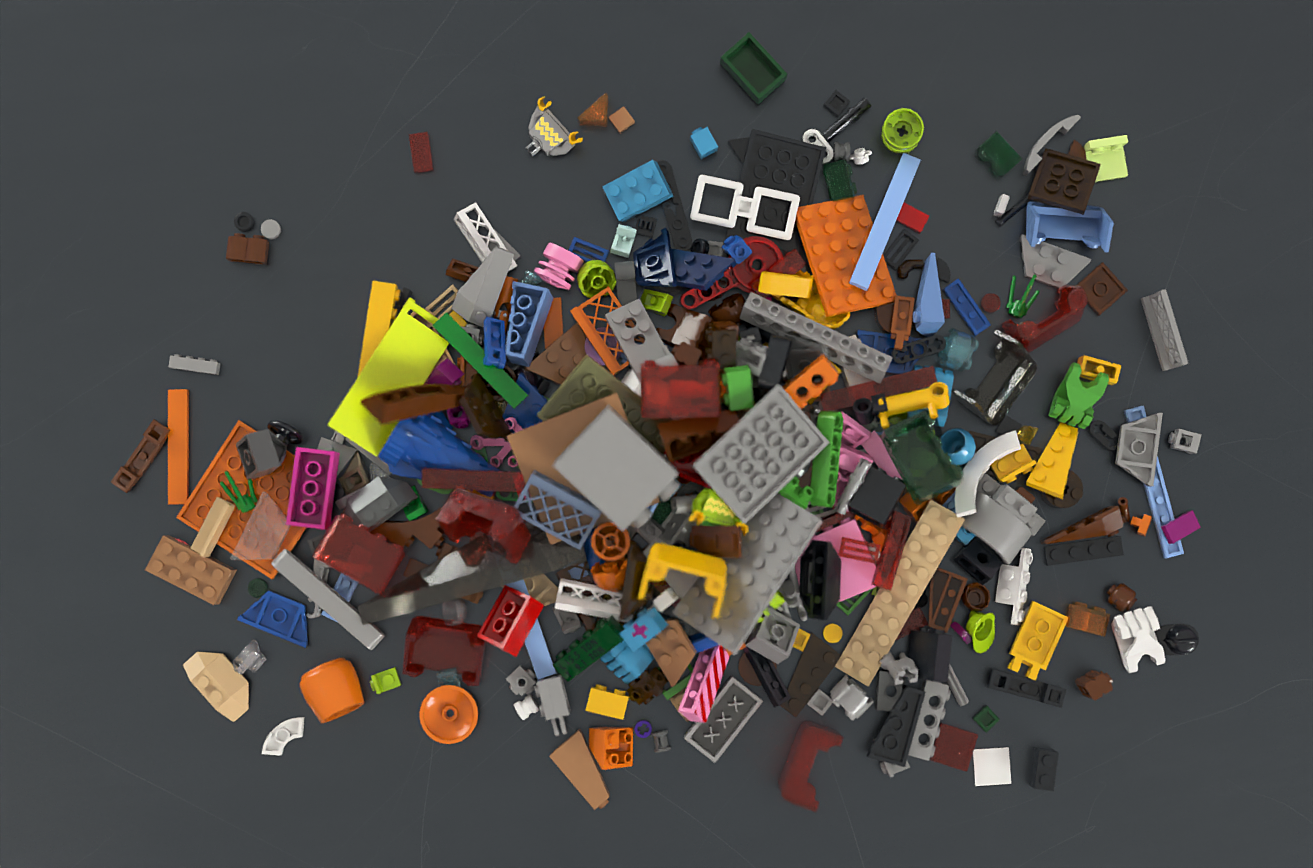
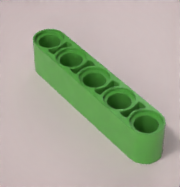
M820 411L816 428L829 441V444L813 458L810 488L814 492L810 503L813 506L832 507L836 498L843 415L841 412Z

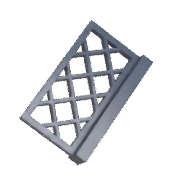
M534 470L511 512L580 550L602 511L588 498ZM531 484L539 489L540 495L530 497L528 492L529 486ZM550 495L556 497L557 505L547 507L544 497ZM541 498L544 508L534 511L531 500ZM528 502L531 512L523 513L517 510L520 503ZM562 506H572L575 514L564 516ZM559 507L561 518L551 520L548 510ZM545 511L548 521L542 523L537 521L535 514ZM586 514L593 518L590 524L582 526L579 516ZM576 517L579 527L568 529L566 519ZM563 521L565 531H555L552 523ZM580 530L582 539L579 543L571 539V532Z

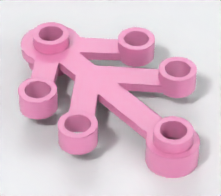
M509 417L505 419L509 430L513 429L515 432L523 430L515 418ZM508 420L512 422V426L508 424ZM476 434L470 439L471 447L476 450H480L485 446H504L497 455L490 459V464L494 467L502 465L503 459L512 450L509 441L505 442L504 438L492 439ZM510 456L507 461L510 467L518 466L517 461L516 464L512 462V458L516 460L515 456ZM495 458L498 459V461H499L498 464L495 463V461H494Z

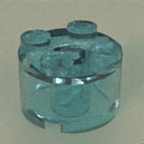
M951 328L948 331L951 333L950 336H945L944 338L946 347L938 353V357L941 358L938 364L958 372H962L964 369L969 370L972 365L971 356L973 351L977 350L979 341L975 340V337Z

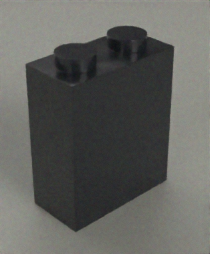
M871 466L864 483L860 485L849 504V511L883 529L902 497L906 485L900 478L895 476L892 478L883 469L878 467L875 469Z
M919 627V630H911L908 658L914 661L915 667L918 669V679L948 682L952 635L944 634L945 630L933 629V632H930L931 628Z

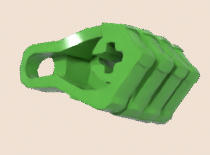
M1073 362L1053 396L1049 417L1055 419L1058 417L1059 422L1066 423L1068 421L1067 424L1075 427L1077 425V427L1085 429L1093 419L1094 410L1092 407L1104 394L1109 382V375L1100 372L1093 381L1083 382L1079 379L1082 372L1081 366Z

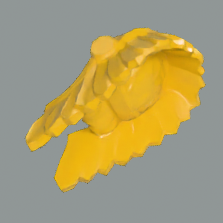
M788 267L786 274L814 278L807 271L802 272L800 269L795 270L792 267ZM815 280L813 281L811 298L799 297L797 303L783 295L772 294L775 299L784 303L794 312L832 330L840 327L850 317V312L826 317Z

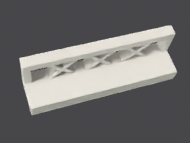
M476 202L456 213L455 222L481 262L492 252L488 248L489 242L496 243L498 247L507 250ZM474 209L478 215L477 221L469 219L466 213ZM478 226L487 228V237L478 233ZM513 259L508 272L517 267Z
M560 579L555 609L607 619L613 616L617 621L623 622L633 619L632 615L626 620H619L620 599H622L623 590L618 592L606 591L597 585ZM563 586L572 587L574 591L568 593L562 592ZM589 590L593 595L589 597L584 596L582 592ZM609 594L612 599L604 600L601 595Z

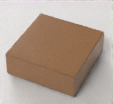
M624 106L608 117L619 134L635 123Z

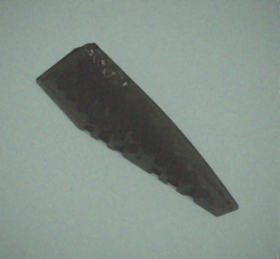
M536 515L537 521L541 522L539 515ZM524 519L496 526L358 606L362 625H366L588 560L583 545L580 550L564 541L551 545L544 530ZM577 534L572 536L571 539L579 543L581 536Z

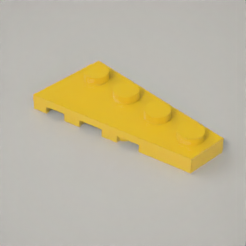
M1060 422L1026 481L1027 486L1063 499L1071 459L1077 441L1078 428Z

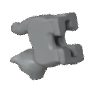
M889 650L888 654L884 655L879 661L882 669L889 670L890 675L894 678L895 685L903 683L902 677H908L910 683L917 682L918 669L915 667L914 661L908 658L905 653L901 652L899 654L900 660H895Z

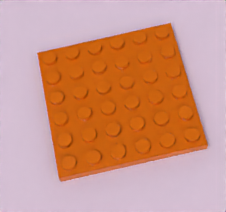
M238 420L176 517L177 519L199 532L216 497H220L235 505L220 485V482H224L236 499L238 498L224 473L225 471L229 472L241 495L248 494L251 497L248 480L236 443L246 434L257 432L255 429ZM288 450L281 466L269 475L252 479L255 496L258 500L255 502L256 508L242 514L241 510L238 511L237 506H235L216 543L270 579H274L279 572L271 564L272 561L284 548L291 552L307 528L286 525L295 455Z

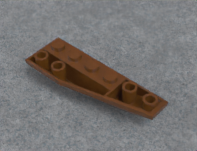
M451 384L408 386L373 394L362 399L361 404L383 425L462 406L459 399L465 393L466 387Z

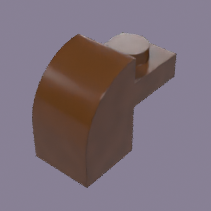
M894 304L874 307L876 324L886 334H890ZM912 319L911 330H912V326H915V323L913 322V319Z

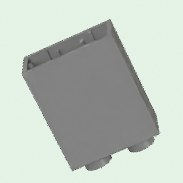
M609 404L556 458L553 464L568 481L622 531L629 525L633 526L636 530L641 528L653 514L647 506L657 496L665 502L680 486L674 479L678 475L677 468Z

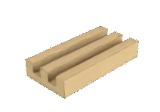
M451 285L428 305L425 310L436 316L455 299L458 292L456 287ZM452 291L455 292V294H453L447 301H445V302H444L440 307H438L433 313L430 311V310L433 309L439 302H441L446 296H448ZM452 305L437 318L440 319L446 312L450 314L453 311L451 309Z

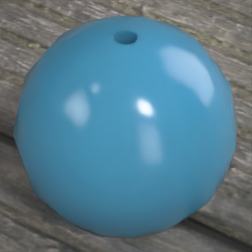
M952 428L942 434L937 448L939 456L944 462L952 466H961L973 458L976 445L973 436L962 428Z

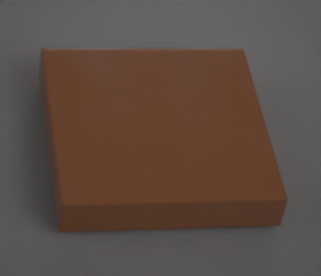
M1103 262L1073 287L1098 316L1128 291Z

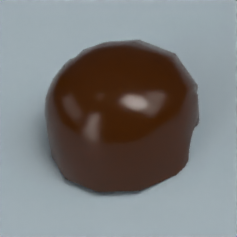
M978 582L967 585L961 596L964 606L970 611L975 612L986 609L991 599L990 592L986 586Z

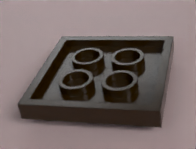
M1045 148L1028 199L1084 215L1101 164Z

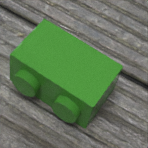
M747 365L724 368V374L721 375L722 385L726 386V393H723L724 405H727L730 411L753 408L750 368Z

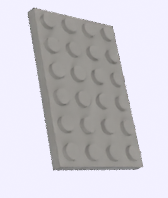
M776 385L697 460L692 467L739 520L746 524L829 444V441L780 385Z

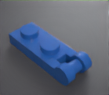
M486 317L484 320V365H495L499 369L505 367V321L491 317Z

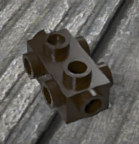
M657 667L650 671L646 669L639 676V679L636 678L628 684L629 688L626 690L629 693V698L637 702L638 705L641 703L647 705L654 698L653 695L658 697L664 692L665 689L663 687L668 680L664 677L665 674L662 669L658 670Z

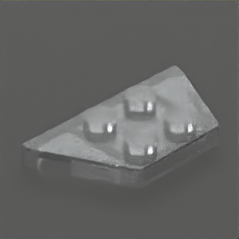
M262 492L230 558L231 560L275 559L291 525H286V516L267 492Z

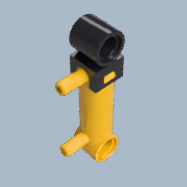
M936 382L930 385L929 388L888 397H885L883 393L871 396V400L860 398L854 402L853 409L855 419L859 424H870L875 418L876 423L881 422V427L887 429L889 428V416L928 408L930 418L936 419L938 417L936 409L946 408L950 403L947 385L942 382Z

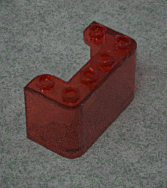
M464 489L452 491L436 519L448 539L456 543L463 536L471 538L475 530L491 535L494 541L503 544V549L507 551V560L515 564L518 563L531 536L517 508Z
M345 514L334 516L311 557L357 581L378 595H382L406 554L403 552L404 548L396 543L390 545L386 542L387 538L378 533L374 536L368 532L370 530L368 527L360 523L358 526L351 523L352 518Z
M805 721L799 726L778 784L779 790L786 801L814 812L817 811L819 802L815 800L816 790L812 784L806 781L818 749L828 753L832 746H841L844 737L838 731L811 721Z

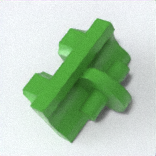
M794 476L778 493L805 510L814 491L809 486L801 488L798 478Z

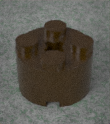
M1069 470L1063 499L1039 490L1042 500L1054 508L1074 506L1083 496V484L1079 476Z

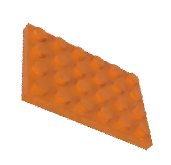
M864 195L798 207L795 221L826 317L894 303L896 292L883 253L867 291L849 284L873 226Z

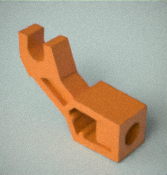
M855 516V519L863 524L860 527L872 534V541L881 554H887L898 546L888 530L881 529L863 518Z

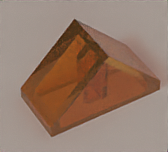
M603 94L577 118L580 125L607 126L608 94Z

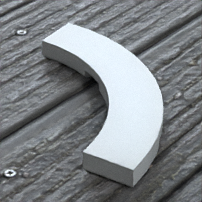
M1016 430L988 442L966 464L958 479L955 491L957 518L977 513L975 506L977 485L989 469V466L997 459L999 460L1014 451L1021 450Z

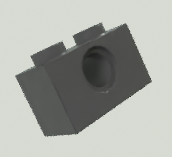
M889 670L877 671L874 707L876 710L892 711L902 693V688L905 687L906 677H902V684L895 685L894 678L890 675ZM888 686L895 687V693L891 696L886 694Z

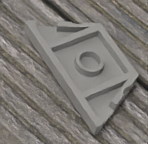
M1022 234L1020 236L1024 275L1032 279L1033 275H1036L1035 281L1061 290L1091 262L1090 258L1046 242H1041V244H1035V247H1031L1026 239V235Z
M1163 413L1153 414L1120 425L1115 464L1150 487L1154 484Z

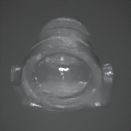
M253 639L233 660L235 672L243 674L248 669L255 673L267 659L259 650L256 640Z

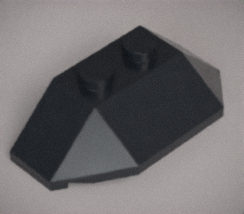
M812 540L810 546L801 556L799 597L808 612L809 618L825 621L829 618L840 600L841 559L830 541Z

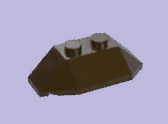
M635 541L630 542L619 620L628 619L648 604V600H651L653 595V588H650L651 580L648 579L644 598L642 600L637 599L647 557L643 553L642 547Z

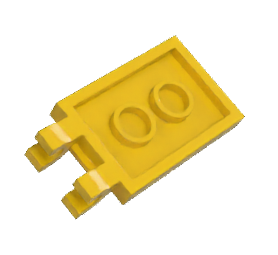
M1032 601L1009 652L1014 657L1007 668L1018 672L1021 663L1030 666L1025 676L1036 680L1040 668L1046 670L1069 617Z

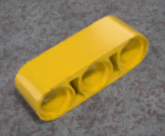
M761 272L758 291L767 294L811 298L814 278Z

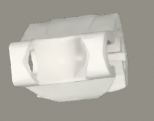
M1146 607L1143 610L1139 608L1134 610L1133 613L1128 611L1123 616L1118 615L1114 617L1111 626L1123 665L1128 673L1137 672V663L1145 654L1150 655L1151 660L1157 665L1165 663L1163 647L1158 643L1154 632L1160 629L1152 607Z

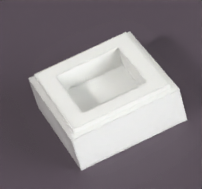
M1003 194L999 197L994 216L1001 217L1004 214L1010 199L1008 195Z

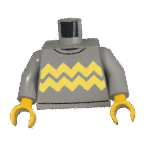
M545 96L538 99V106L530 120L528 127L529 136L533 141L526 149L532 156L539 150H542L547 156L566 154L575 146V143L582 142L583 138L576 140L575 136L579 132L569 133L550 110L545 109L551 106L552 102L548 101L545 105L543 103Z

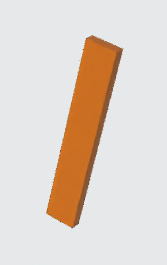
M173 389L168 390V429H170L168 435V505L185 504L189 498V390Z

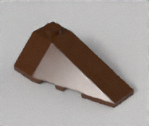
M1107 506L1040 540L1041 544H1051L1106 535L1111 537L1119 533L1118 529L1123 527L1120 509L1118 506Z

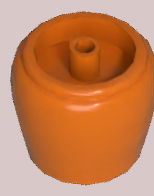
M345 658L334 659L319 665L301 677L300 688L302 694L321 723L340 718L364 704L355 668Z

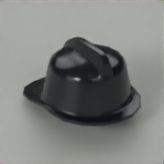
M1187 624L1164 625L1155 631L1158 643L1163 647L1164 655L1190 654L1196 650L1199 643L1198 632L1194 627Z

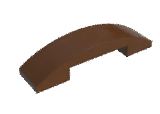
M153 419L143 434L144 438L126 464L118 470L111 483L125 493H128L159 453L169 435L170 429Z

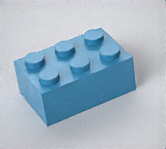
M654 160L602 186L618 220L621 222H626L674 196L658 163Z

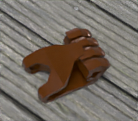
M671 303L667 315L675 320L676 325L668 330L656 328L662 342L672 347L675 344L679 346L681 342H685L691 345V348L695 347L701 350L698 360H707L705 359V347H708L707 340H705V328H708L709 323L715 321L705 314Z

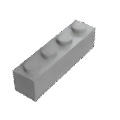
M179 354L170 356L169 368L219 375L221 363H218L217 360L210 359V361H205V358L198 357V359H193L194 357L192 356L184 358Z

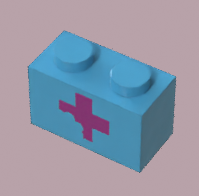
M655 607L649 611L645 608L637 614L639 619L635 622L633 619L623 625L625 630L619 633L633 652L668 626Z

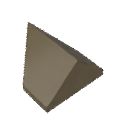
M358 449L343 476L339 478L346 495L366 486L372 481Z

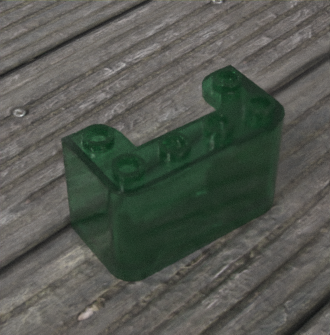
M926 410L883 430L881 437L886 451L916 505L960 485L964 475L961 467L952 463L947 452L944 453L941 447L943 446L941 439L933 433V425L936 424L935 420L930 418V414Z

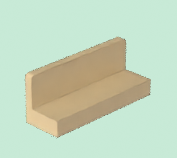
M216 497L190 549L200 553L201 557H210L236 505Z

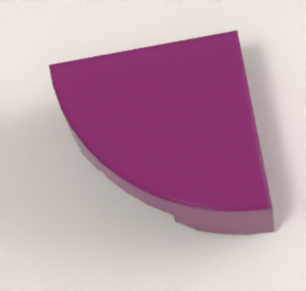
M954 621L950 625L967 645L972 641L969 633L960 624Z

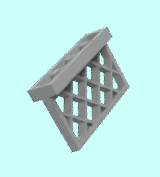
M1166 289L1141 298L1162 371L1188 364Z

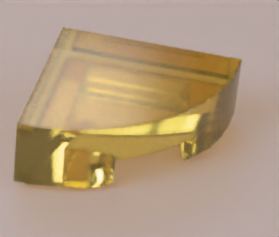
M1033 426L1019 428L1016 431L1018 440L1030 446L1038 428Z

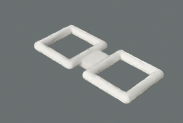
M707 175L699 176L690 214L692 220L733 228L737 216L748 218L746 227L748 232L784 240L791 239L800 201L799 195L756 187L753 198L742 196L744 186L740 182ZM705 183L735 189L729 219L699 213ZM761 195L791 201L785 232L755 225Z

